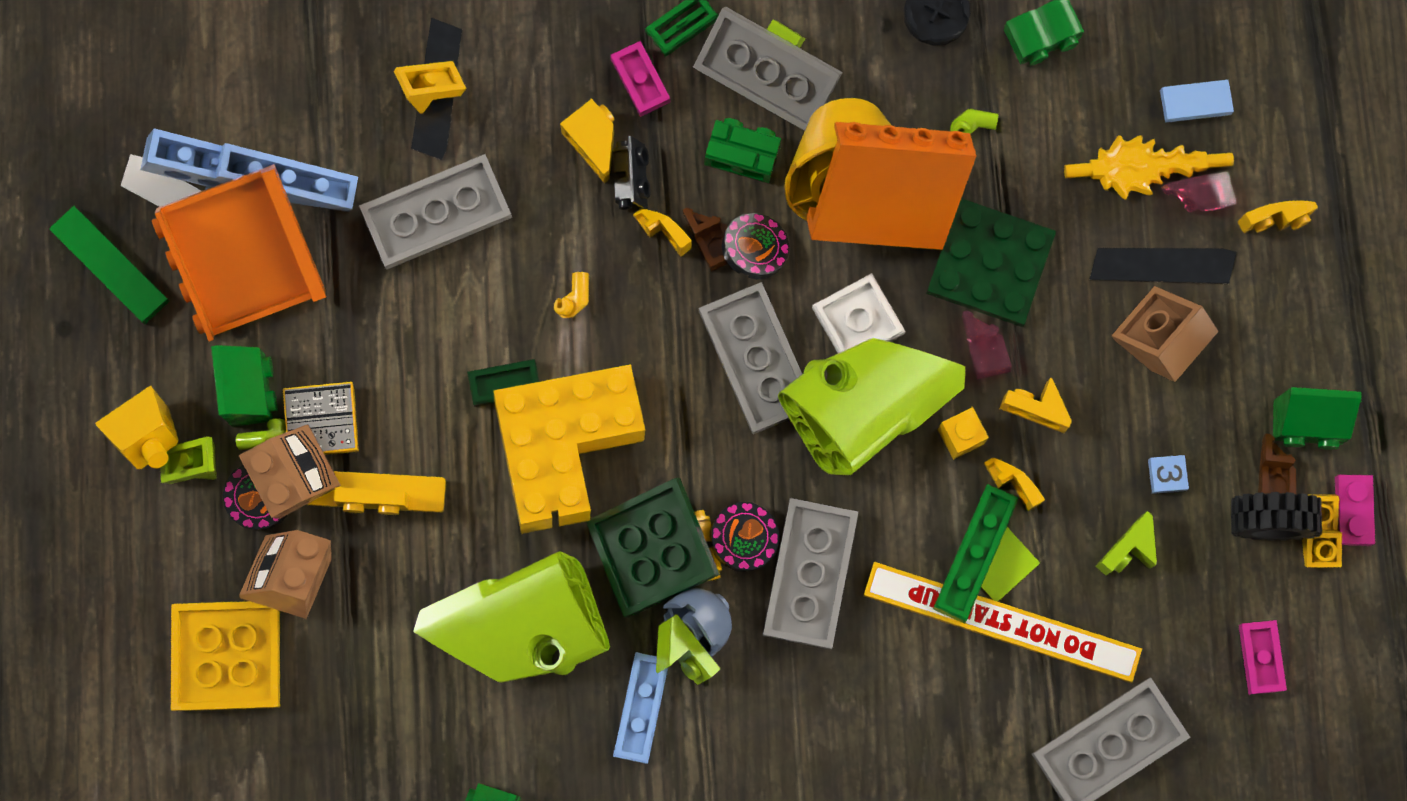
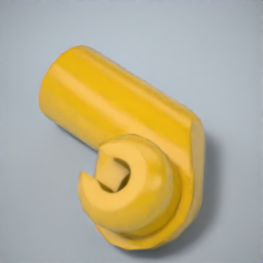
M572 273V291L562 299L558 298L554 303V311L560 317H574L587 306L589 301L588 273Z

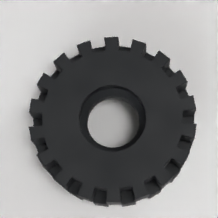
M1261 492L1235 496V498H1231V534L1244 539H1266L1269 541L1303 540V538L1319 537L1322 535L1321 498L1315 495L1308 496V494H1294L1291 492Z

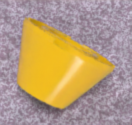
M857 98L838 99L822 105L811 115L784 184L785 197L789 207L802 219L807 221L806 216L809 207H817L837 143L834 128L835 122H858L881 126L891 125L880 109L873 103Z

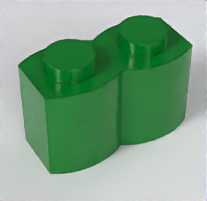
M1053 0L1035 10L1023 13L1007 21L1003 29L1020 65L1027 62L1030 65L1041 63L1049 57V52L1060 49L1061 52L1071 50L1079 44L1078 40L1081 39L1084 33L1069 0Z

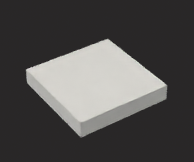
M872 273L812 305L813 311L837 353L870 338L891 342L906 332Z

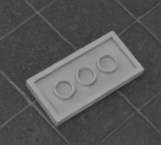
M728 7L722 8L693 66L698 71L804 131L811 115L819 107L827 103L843 73Z
M485 154L359 205L386 270L512 218Z
M762 282L700 307L699 313L752 434L789 420L788 415L779 402L778 393L802 375V372Z
M790 498L763 636L832 650L857 523V511Z
M1150 677L1032 753L1062 801H1094L1191 737Z

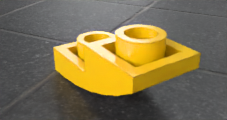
M1312 201L1273 203L1245 213L1238 221V224L1243 233L1252 229L1259 233L1275 223L1280 231L1289 226L1296 230L1311 221L1309 216L1318 206Z
M1308 494V496L1315 495L1321 498L1322 535L1311 539L1303 538L1302 546L1305 567H1342V532L1338 531L1339 496L1336 494Z

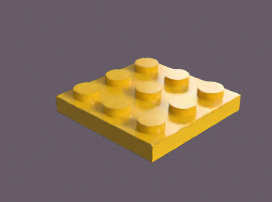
M251 601L172 604L171 711L280 708L279 610Z

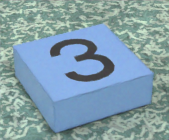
M1185 455L1148 459L1152 494L1187 491L1189 489Z

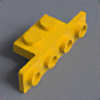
M334 471L341 486L335 487L334 490L307 504L312 506L343 507V511L349 513H364V508L378 509L379 514L399 515V510L442 513L445 505L446 480L443 477Z

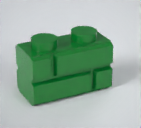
M725 118L724 122L716 120L705 154L704 165L769 183L780 149L781 138L775 137L776 133L767 128L758 127L756 131L744 128V124L736 119Z

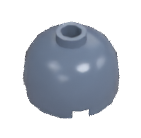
M696 587L681 592L664 604L663 608H668V612L663 615L664 620L666 621L675 614H678L711 657L727 643L732 630V620L729 604L720 594H714L709 590Z

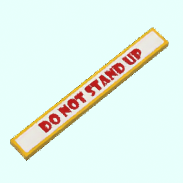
M877 562L873 563L864 591V597L1122 681L1133 682L1142 648L982 596H977L970 615L964 624L933 610L943 584Z

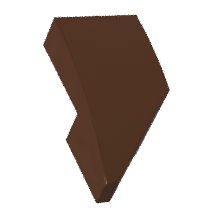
M690 208L683 209L686 222L710 271L712 272L727 265L728 263L724 259L721 248L724 232L728 228L727 225L721 223L720 217L712 215L711 218L695 213Z
M1265 433L1261 449L1258 493L1291 492L1296 494V469L1293 466L1296 459L1291 454L1287 456L1274 442L1275 438L1271 434Z

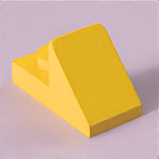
M453 61L396 67L394 70L407 100L420 114L425 112L432 100L458 97L466 90Z
M1052 378L1046 382L1039 401L1034 400L1035 395L1022 389L1007 391L999 409L1061 433H1065L1070 427L1071 418Z

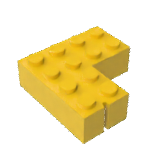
M631 364L494 390V402L521 534L552 528L551 513L557 511L559 527L590 521L591 509L579 454L644 441L645 426Z

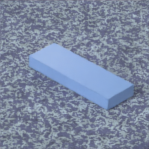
M635 652L613 757L648 764L668 668L657 674V656Z

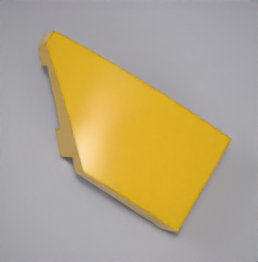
M642 208L633 214L650 238L659 231H662L680 257L692 249V240L668 216Z
M991 458L984 462L998 488L1011 482L1027 511L1032 510L1045 501L1038 488L1021 470L996 458Z

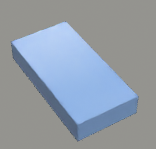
M1229 80L1162 87L1160 90L1165 123L1232 115L1234 112Z

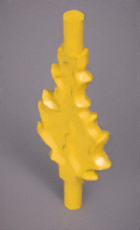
M1118 135L1109 150L1099 149L1098 159H1092L1090 163L1065 165L1064 174L1065 178L1091 176V179H1099L1104 190L1113 187L1126 200L1130 191L1153 195L1149 185L1151 183L1162 185L1161 176L1169 178L1172 173H1180L1190 178L1193 171L1202 172L1213 167L1233 166L1234 156L1233 153L1207 154L1206 152L1196 150L1188 154L1185 153L1183 145L1177 146L1170 152H1165L1163 148L1154 152L1155 139L1142 143V135L1130 141H1125L1122 136Z

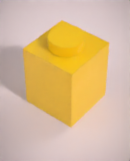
M973 407L943 421L937 429L953 460L984 445L989 438Z

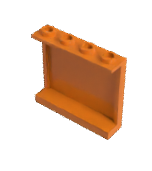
M835 122L834 128L837 143L817 207H809L806 216L811 240L943 250L977 156L970 133L929 130L926 128H904L892 125H869L858 122Z
M275 164L156 208V218L152 219L153 227L159 239L164 237L170 249L165 252L172 271L179 270L183 282L179 284L182 296L186 303L192 301L197 313L192 315L196 329L200 335L205 333L209 342L214 340V336L304 301L312 299L315 302L326 298V290Z

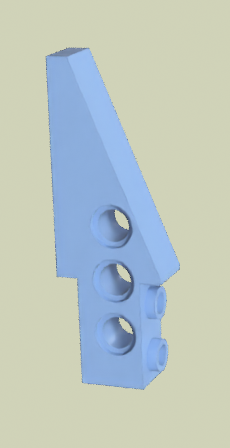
M153 129L147 137L140 169L206 186L205 189L207 190L275 164L290 203L347 212L353 208L358 181L357 176L228 143L221 146L158 129Z

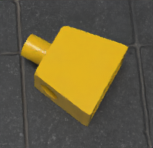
M151 385L95 423L108 440L136 469H142L147 465L151 468L164 466L169 458L166 452L175 447L179 441L170 410Z

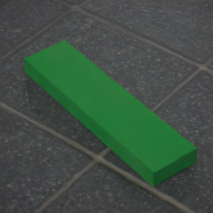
M75 206L69 209L49 228L144 325L170 302Z
M989 484L986 485L933 610L964 624L966 623L1018 502V497Z

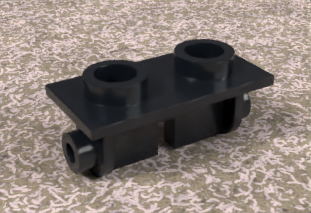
M628 136V141L616 142V148L613 149L614 173H626L625 178L614 179L615 203L619 204V209L621 210L632 209V203L642 209H648L647 198L650 197L651 189L646 177V166L649 164V153L645 144L632 136Z

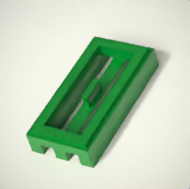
M684 0L647 26L645 32L649 37L651 36L654 44L661 49V53L666 57L714 24L718 14L707 0ZM697 3L701 5V7L661 35L657 33V31ZM705 13L708 14L706 17H704L702 20H700L692 27L684 31L682 34L674 38L672 41H670L667 44L665 43V41H667L672 36L680 32L682 29L690 25L692 22L703 16Z

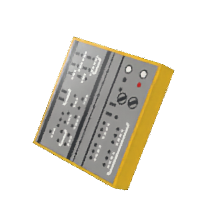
M353 382L283 388L286 432L308 424L325 455L359 452Z

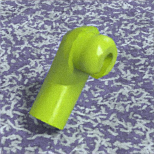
M967 109L953 120L950 131L971 134L978 127L996 130L998 114Z
M270 419L267 423L268 431L238 433L236 436L237 448L239 450H250L270 438L286 433L285 420Z

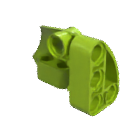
M870 338L827 359L810 361L805 367L804 374L800 375L778 393V399L818 466L828 474L852 475L898 435H904L915 430L964 389L965 366L910 347ZM825 369H826V371H827V379H826V380H825V377H824Z
M561 551L499 580L488 579L421 609L413 631L463 663L500 683L549 673L566 675L573 671L576 664L600 655L610 648L609 640L584 568L576 558ZM557 650H559V653H560L559 659H558V661L553 665V663H552L553 654H554Z

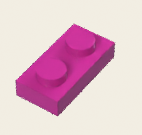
M641 41L610 55L611 61L640 117L670 103V97Z
M1373 475L1335 476V494L1339 496L1338 531L1342 532V545H1374Z
M1277 620L1240 624L1239 631L1248 694L1286 691Z

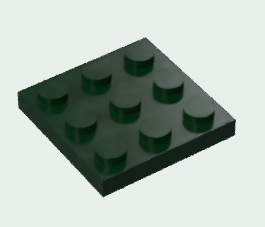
M961 198L926 294L1023 327L1056 231Z
M680 478L667 481L591 518L590 521H586L624 617L638 614L720 575Z

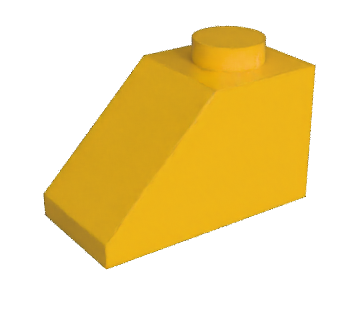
M590 99L560 123L561 132L598 177L606 183L610 179L614 141V126L612 122L615 119L605 105L601 104L598 106L593 99Z

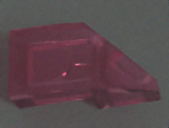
M1228 172L1168 183L1162 187L1165 194H1173L1185 203L1184 208L1190 213L1196 209L1209 211L1230 208L1237 204Z
M964 311L962 318L977 379L1011 372L1012 366L1003 336L998 334L999 327L993 324L989 326L974 318L973 313Z

